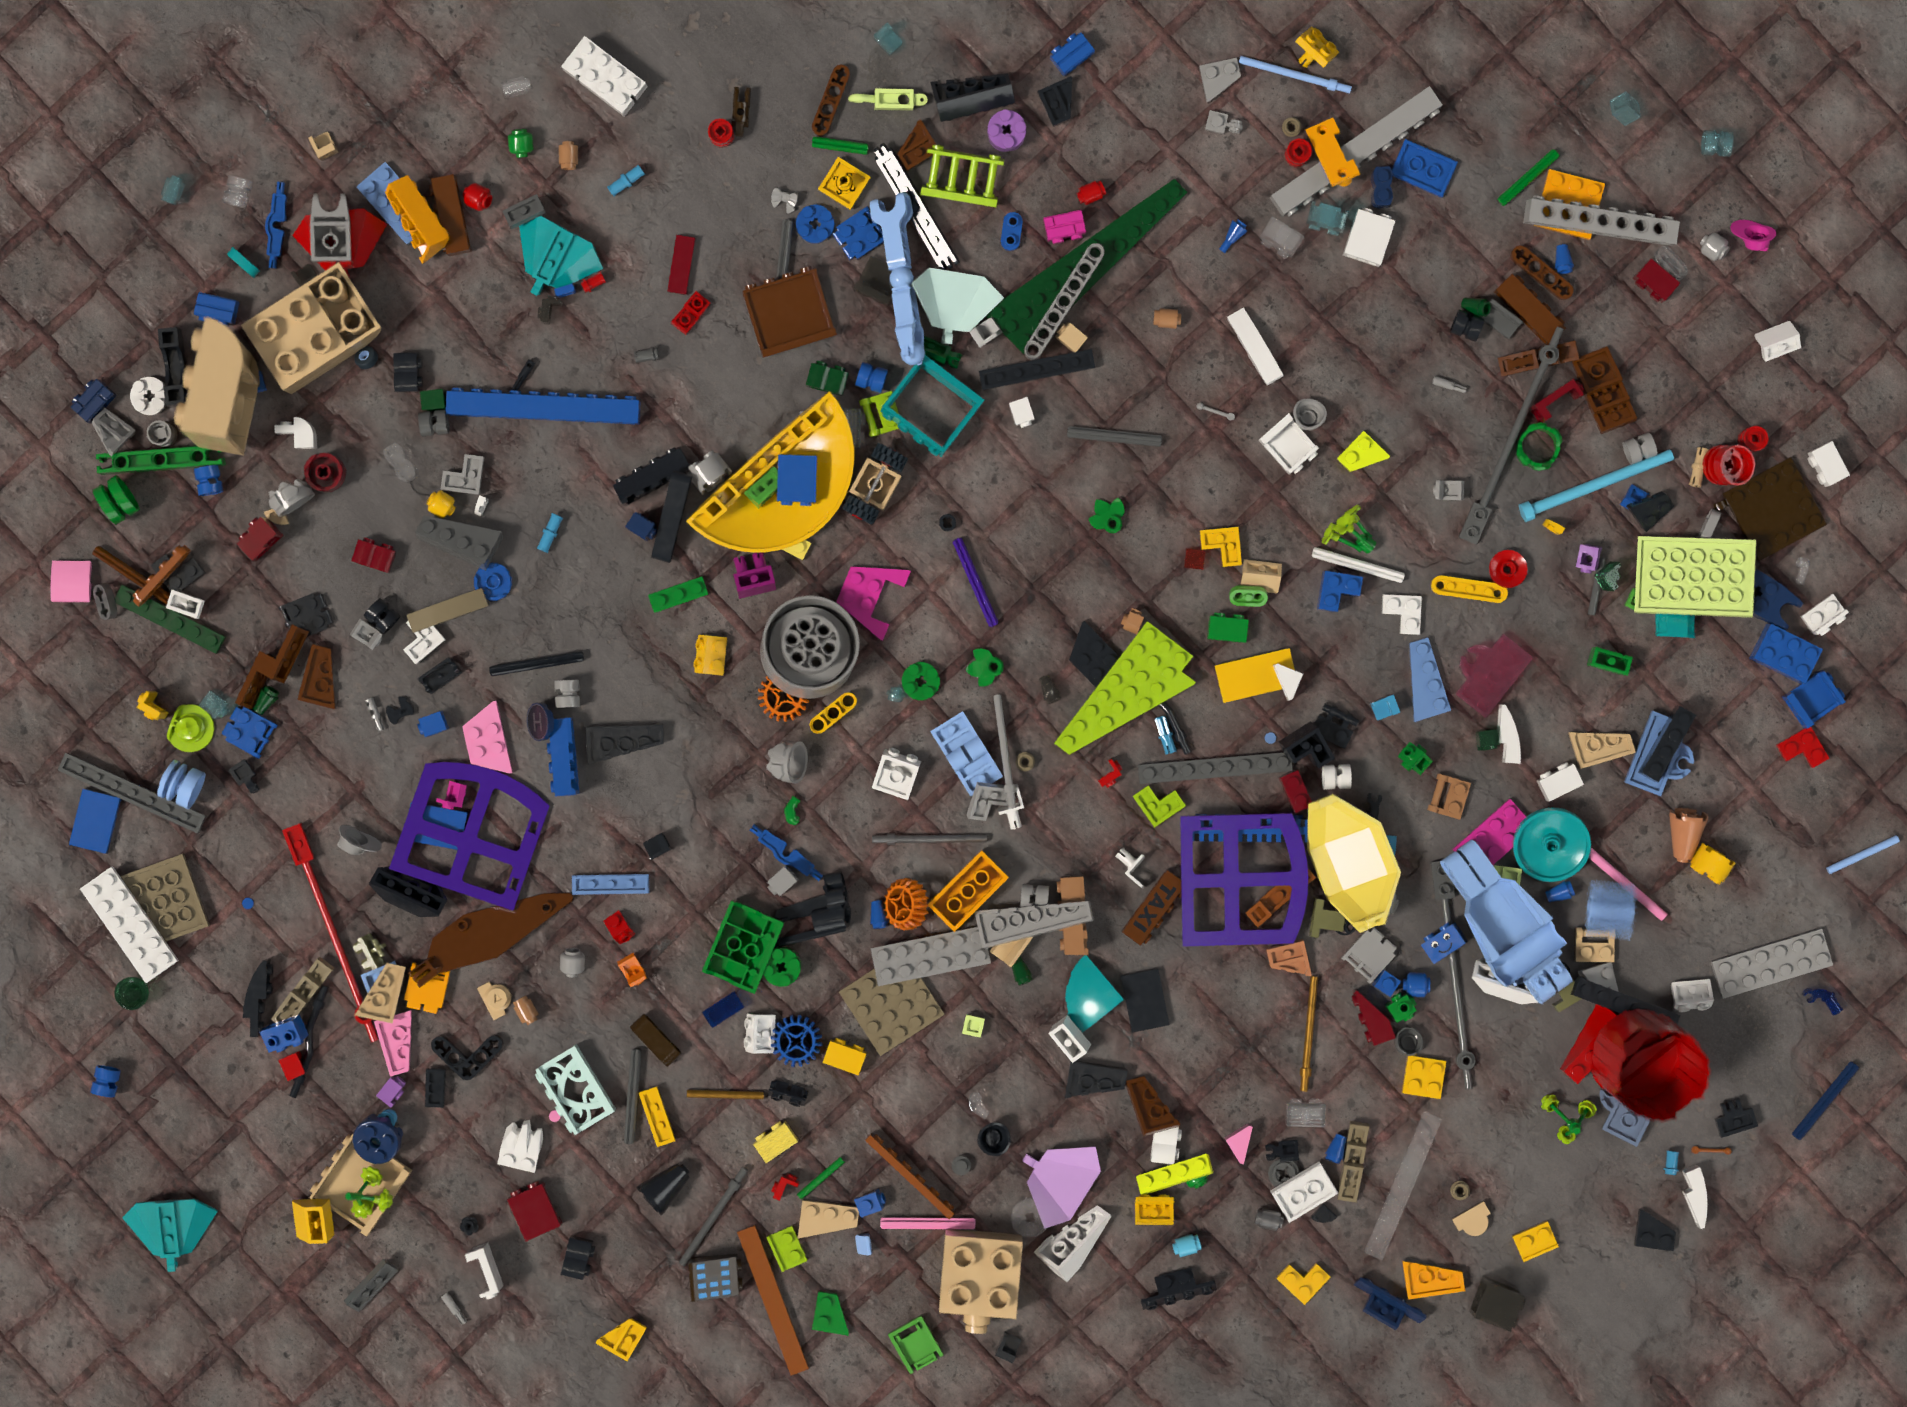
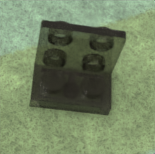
M871 256L859 281L854 286V291L889 307L892 302L891 288L894 287L889 281L892 271H889L888 264Z

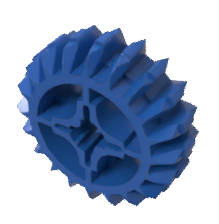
M794 1015L790 1016V1022H788L786 1017L783 1018L785 1025L778 1022L777 1026L780 1030L773 1029L777 1036H771V1040H776L775 1043L771 1044V1047L778 1048L774 1050V1055L780 1052L781 1055L778 1057V1060L780 1061L785 1057L784 1064L787 1065L789 1060H791L792 1067H795L796 1061H798L800 1067L803 1066L802 1060L809 1064V1056L815 1060L816 1056L813 1052L820 1053L816 1046H822V1042L817 1041V1039L822 1038V1035L815 1034L820 1030L819 1027L813 1029L812 1027L815 1022L812 1021L809 1025L807 1024L809 1018L806 1017L803 1022L801 1021V1015H798L797 1021H795ZM797 1025L804 1027V1029L799 1033H794L788 1027ZM808 1032L812 1037L811 1049L804 1043V1037ZM782 1033L789 1039V1045L785 1049L781 1045ZM801 1036V1040L799 1041L802 1042L801 1045L795 1044L790 1048L793 1042L791 1038H797ZM793 1049H800L806 1054L792 1056L788 1053Z

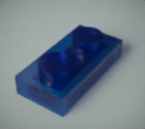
M733 991L702 1011V1014L713 1028L745 1006L736 992Z

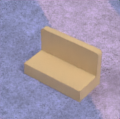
M1244 559L1240 586H1260L1269 593H1278L1282 564Z
M1033 937L994 946L990 952L1012 967Z

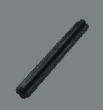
M579 651L490 666L489 671L491 676H499L583 662L584 655L583 652Z

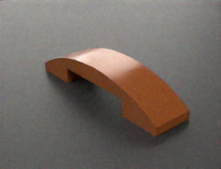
M1308 869V884H1309V883H1310L1311 881H1313L1316 877H1315V876L1313 875V873ZM1274 886L1251 906L1245 914L1259 927L1290 899L1291 886Z

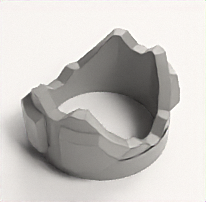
M296 479L294 485L282 482L279 485V490H271L269 492V505L278 517H283L303 506L315 494L306 481Z
M786 741L768 750L770 762L766 765V768L774 777L794 784L799 783L803 779L808 763L807 749L803 742Z

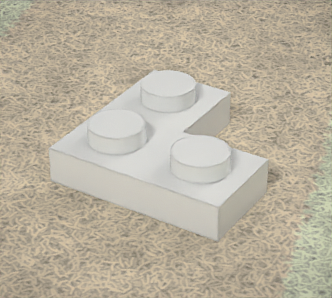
M1382 595V614L1401 615L1400 634L1420 635L1422 596Z
M407 621L406 624H407V625L410 627V629H411V626H410V624H409V621ZM435 626L416 632L415 635L418 638L403 650L417 665L446 639Z

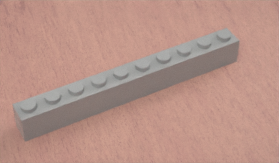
M1427 87L1343 145L1341 150L1346 161L1348 162L1353 159L1359 169L1361 167L1360 163L1364 160L1369 162L1377 156V151L1380 149L1383 151L1387 150L1393 145V140L1396 138L1399 140L1403 139L1409 134L1407 132L1412 127L1417 129L1425 123L1423 121L1428 116L1433 118L1439 114L1442 103L1431 87ZM1317 163L1271 195L1270 199L1282 217L1286 214L1288 216L1293 215L1298 211L1297 207L1302 203L1304 206L1314 200L1312 196L1318 192L1321 195L1330 189L1328 186L1330 185L1329 179L1321 163Z

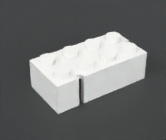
M585 36L561 66L566 73L575 80H579L583 86L624 117L635 104L630 97L633 95L638 100L648 87L642 79Z

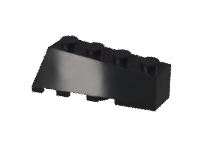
M1008 74L983 76L982 80L973 79V77L965 78L963 82H954V79L946 80L945 84H937V81L930 82L941 122L951 121L955 118L970 116L974 113L989 111L990 109L1001 106L1005 107L1015 103Z
M674 447L665 452L666 456L660 459L658 456L650 460V465L645 468L642 466L637 467L632 471V475L628 477L623 475L616 479V484L613 487L622 505L627 506L669 483L673 470L683 473L689 472L690 464L682 449Z

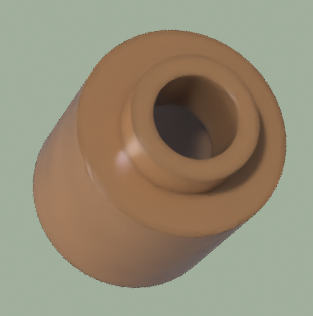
M564 141L562 145H559V165H561L562 170H575L576 165H578V146L574 145L572 141Z
M1159 308V310H1154L1153 325H1158L1160 328L1176 329L1177 325H1181V314L1178 313V309Z
M527 996L513 1002L514 1010L522 1024L526 1022L529 1025L538 1020L536 1016L539 1013L531 999H528Z

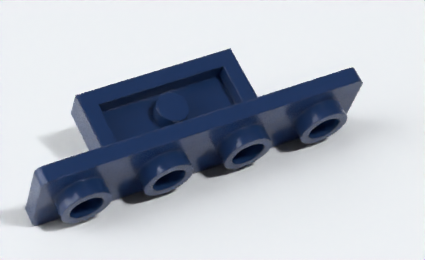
M1360 1277L1354 1283V1286L1369 1294L1362 1311L1394 1330L1398 1329L1404 1315L1417 1323H1421L1427 1317L1421 1309L1411 1307L1406 1304L1404 1299L1394 1297L1389 1294L1388 1290L1375 1286L1367 1278Z

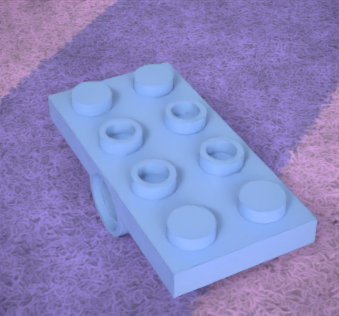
M963 711L930 731L970 796H973L977 782L992 784L1003 777Z

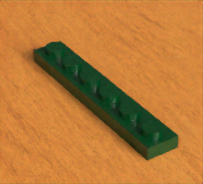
M121 585L115 597L116 604L218 654L226 638L225 636L176 611L167 609L166 606L150 598L142 606L138 607L133 602V594L136 591Z

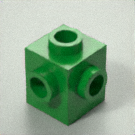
M1411 742L1398 755L1403 761L1401 765L1409 772L1413 770L1420 776L1433 762L1425 754L1427 751L1421 745L1415 746Z
M1405 993L1395 994L1390 998L1392 1001L1385 1005L1397 1023L1401 1020L1407 1021L1414 1017L1413 1013L1417 1011L1414 1007L1417 1005L1412 996H1407Z

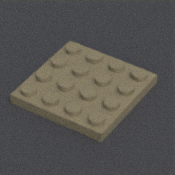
M184 854L120 876L165 941L210 926Z
M873 969L839 991L841 997L880 1056L945 1015L922 978L878 986L875 970Z

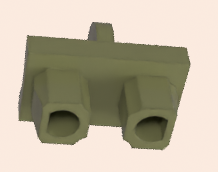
M371 933L357 939L358 942L353 945V949L357 954L364 952L366 959L361 961L364 970H374L386 964L383 959L385 954L382 948L386 947L385 943L380 945L377 938L373 939Z

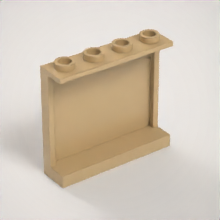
M348 1134L342 1142L345 1146L341 1151H336L331 1159L334 1162L330 1167L326 1166L321 1173L323 1178L320 1183L316 1182L310 1190L312 1194L309 1198L330 1199L331 1210L361 1229L362 1234L368 1236L384 1212L379 1210L378 1203H374L371 1215H368L365 1219L362 1217L356 1218L354 1216L355 1213L351 1212L354 1200H346L345 1198L347 1193L358 1192L364 1184V1179L361 1178L362 1169L371 1166L379 1169L380 1174L383 1176L380 1185H375L374 1187L371 1185L367 1186L362 1192L363 1195L379 1196L384 1189H387L389 1194L393 1196V1199L412 1172V1169L395 1158L384 1164H373L365 1161L354 1149L353 1134Z

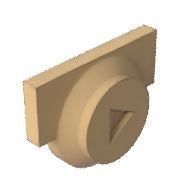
M488 982L477 988L493 1020L506 1014L504 1009L511 1003V993L507 987L501 984L491 985Z
M1483 1201L1452 1218L1458 1231L1464 1230L1471 1236H1479L1486 1231L1488 1227L1487 1216L1491 1213Z

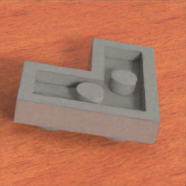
M464 454L462 473L443 471L441 490L480 495L485 457Z
M977 782L966 814L968 819L986 821L991 804L1008 806L1007 794L1004 792L1005 785Z

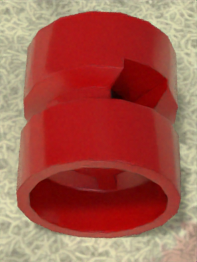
M715 119L710 123L708 135L711 142L721 148L729 146L734 140V131L731 124L725 119Z
M1299 138L1291 141L1284 154L1286 162L1296 168L1305 165L1311 157V145L1305 139Z
M1759 426L1746 428L1738 436V445L1745 446L1751 452L1759 451L1767 445L1768 433Z

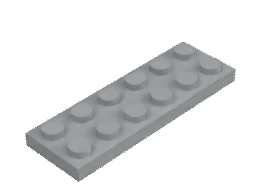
M978 927L870 948L878 986L991 964L988 948H982Z
M1821 928L1710 961L1721 998L1723 999L1833 966Z

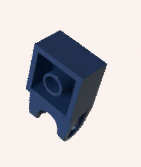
M1755 568L1754 589H1757V595H1754L1753 616L1783 630H1788L1789 625L1780 616L1781 607L1787 603L1800 608L1803 606V602L1782 584Z

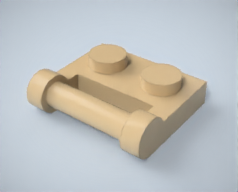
M1576 927L1575 962H1614L1615 935L1613 939L1610 930L1608 932V929H1606L1608 934L1607 942H1582V937H1589L1587 929ZM1590 929L1592 936L1597 937L1595 930ZM1598 929L1600 937H1605L1602 929L1601 931Z

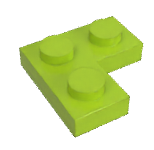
M1149 785L1133 795V798L1154 828L1186 806L1175 790L1161 800H1158Z

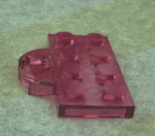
M1504 634L1499 637L1491 649L1484 645H1475L1466 649L1468 653L1476 655V661L1473 664L1468 663L1466 657H1460L1459 667L1466 681L1455 695L1484 718L1490 714L1533 659L1531 655Z

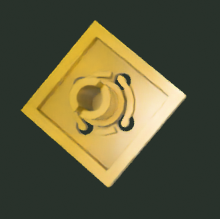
M1312 26L1295 41L1306 51L1298 59L1300 64L1306 60L1302 65L1306 68L1309 67L1314 59L1324 68L1339 53L1335 44L1327 41L1321 31Z
M838 157L818 190L851 211L871 177Z

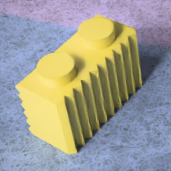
M778 1121L771 1126L772 1130L767 1134L762 1132L755 1137L756 1141L753 1145L765 1163H768L798 1142V1138L786 1121L783 1123Z

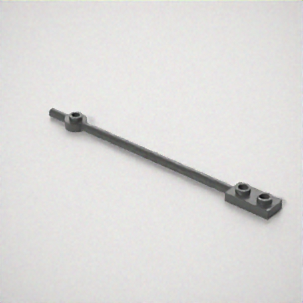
M1556 327L1549 345L1543 346L1539 351L1541 364L1480 504L1473 502L1458 536L1459 538L1476 545L1492 511V509L1487 508L1494 488L1549 364H1553L1558 360L1559 352L1556 347L1563 333V328ZM1547 351L1552 352L1553 355L1551 358L1546 357Z
M1433 861L1430 864L1435 900H1441L1444 925L1448 922L1452 925L1449 899L1455 898L1454 885L1443 870L1440 861ZM1453 951L1448 957L1460 1052L1456 1055L1455 1062L1463 1070L1465 1089H1473L1470 1069L1475 1065V1056L1468 1051L1456 951ZM1465 1057L1469 1058V1062L1467 1064H1463V1059Z

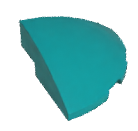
M1084 955L1073 968L1068 985L1066 986L1065 997L1068 1016L1083 1033L1124 1000L1087 955Z

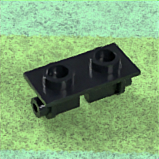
M779 1080L771 1081L770 1088L772 1089H769L767 1095L771 1096V1099L775 1101H788L790 1105L796 1107L805 1105L806 1099L804 1098H807L808 1091L805 1088L792 1085L791 1091H788L789 1083Z

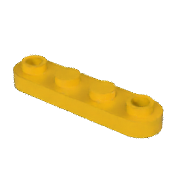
M1442 575L1436 576L1431 581V589L1437 595L1492 603H1501L1508 596L1507 588L1491 582ZM1438 582L1443 583L1442 589L1437 587ZM1495 590L1500 591L1499 597L1494 596Z

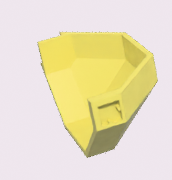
M1335 795L1326 796L1309 803L1307 851L1327 900L1360 933L1375 926L1385 925L1401 871L1381 822Z

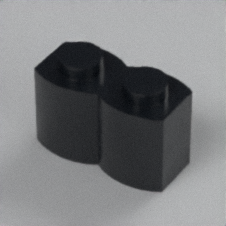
M394 353V391L420 392V388H423V377L419 376V368L423 367L422 357H419L418 353Z
M570 1236L561 1275L583 1280L585 1276H589L591 1265L588 1264L589 1257L593 1258L596 1246H592L593 1240Z

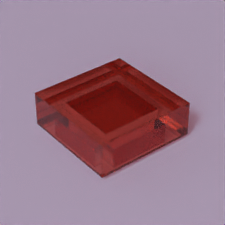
M1186 548L1184 568L1203 570L1205 550Z

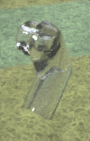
M1799 557L1796 561L1799 570L1795 583L1804 585L1810 561L1807 558Z
M974 1092L969 1096L970 1110L985 1120L990 1111L982 1107L981 1094Z

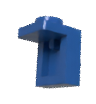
M879 1188L854 1199L860 1217L883 1210L886 1203L883 1193H880Z

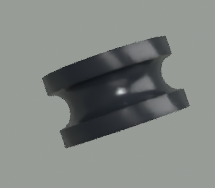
M945 514L939 519V526L943 531H952L956 526V520L951 514ZM944 518H947V520L951 518L952 527H943L944 522L942 520Z

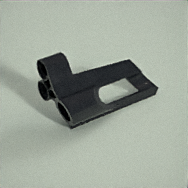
M842 871L823 875V890L826 894L777 910L774 918L782 922L811 915L815 930L779 938L774 948L846 931L851 921V909L848 903V892Z

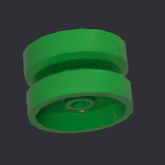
M117 475L107 480L108 487L102 484L93 489V494L99 506L115 525L125 520V513L132 516L140 511L134 495Z

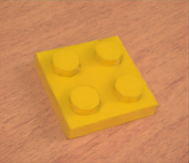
M1407 1056L1402 1093L1441 1099L1446 1061L1420 1056Z

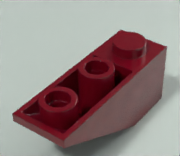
M1356 989L1352 990L1354 993L1351 996L1355 1007L1358 1006L1360 1010L1358 1018L1361 1025L1365 1024L1367 1029L1364 1032L1367 1042H1371L1373 1046L1395 1039L1396 1037L1389 1019Z

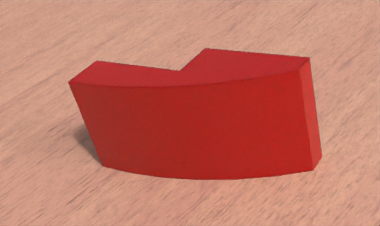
M695 291L684 304L681 311L671 321V324L687 335L711 302Z

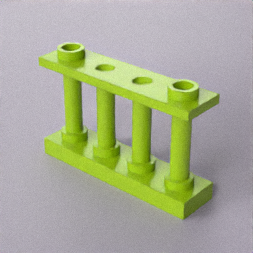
M936 144L928 147L927 153H932L933 158L929 182L926 185H922L920 195L997 207L998 197H994L993 190L997 166L1004 165V159H1001L1000 155L990 154L987 157L944 149L942 145ZM941 155L952 157L948 185L945 188H940L936 184ZM960 158L971 160L967 188L964 189V192L957 191V187H955ZM978 162L990 163L986 191L983 192V195L975 194L976 191L974 190Z

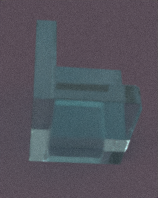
M888 22L873 35L874 40L889 56L903 43L893 32V28Z
M1626 91L1610 100L1612 115L1624 126L1641 117L1639 103Z

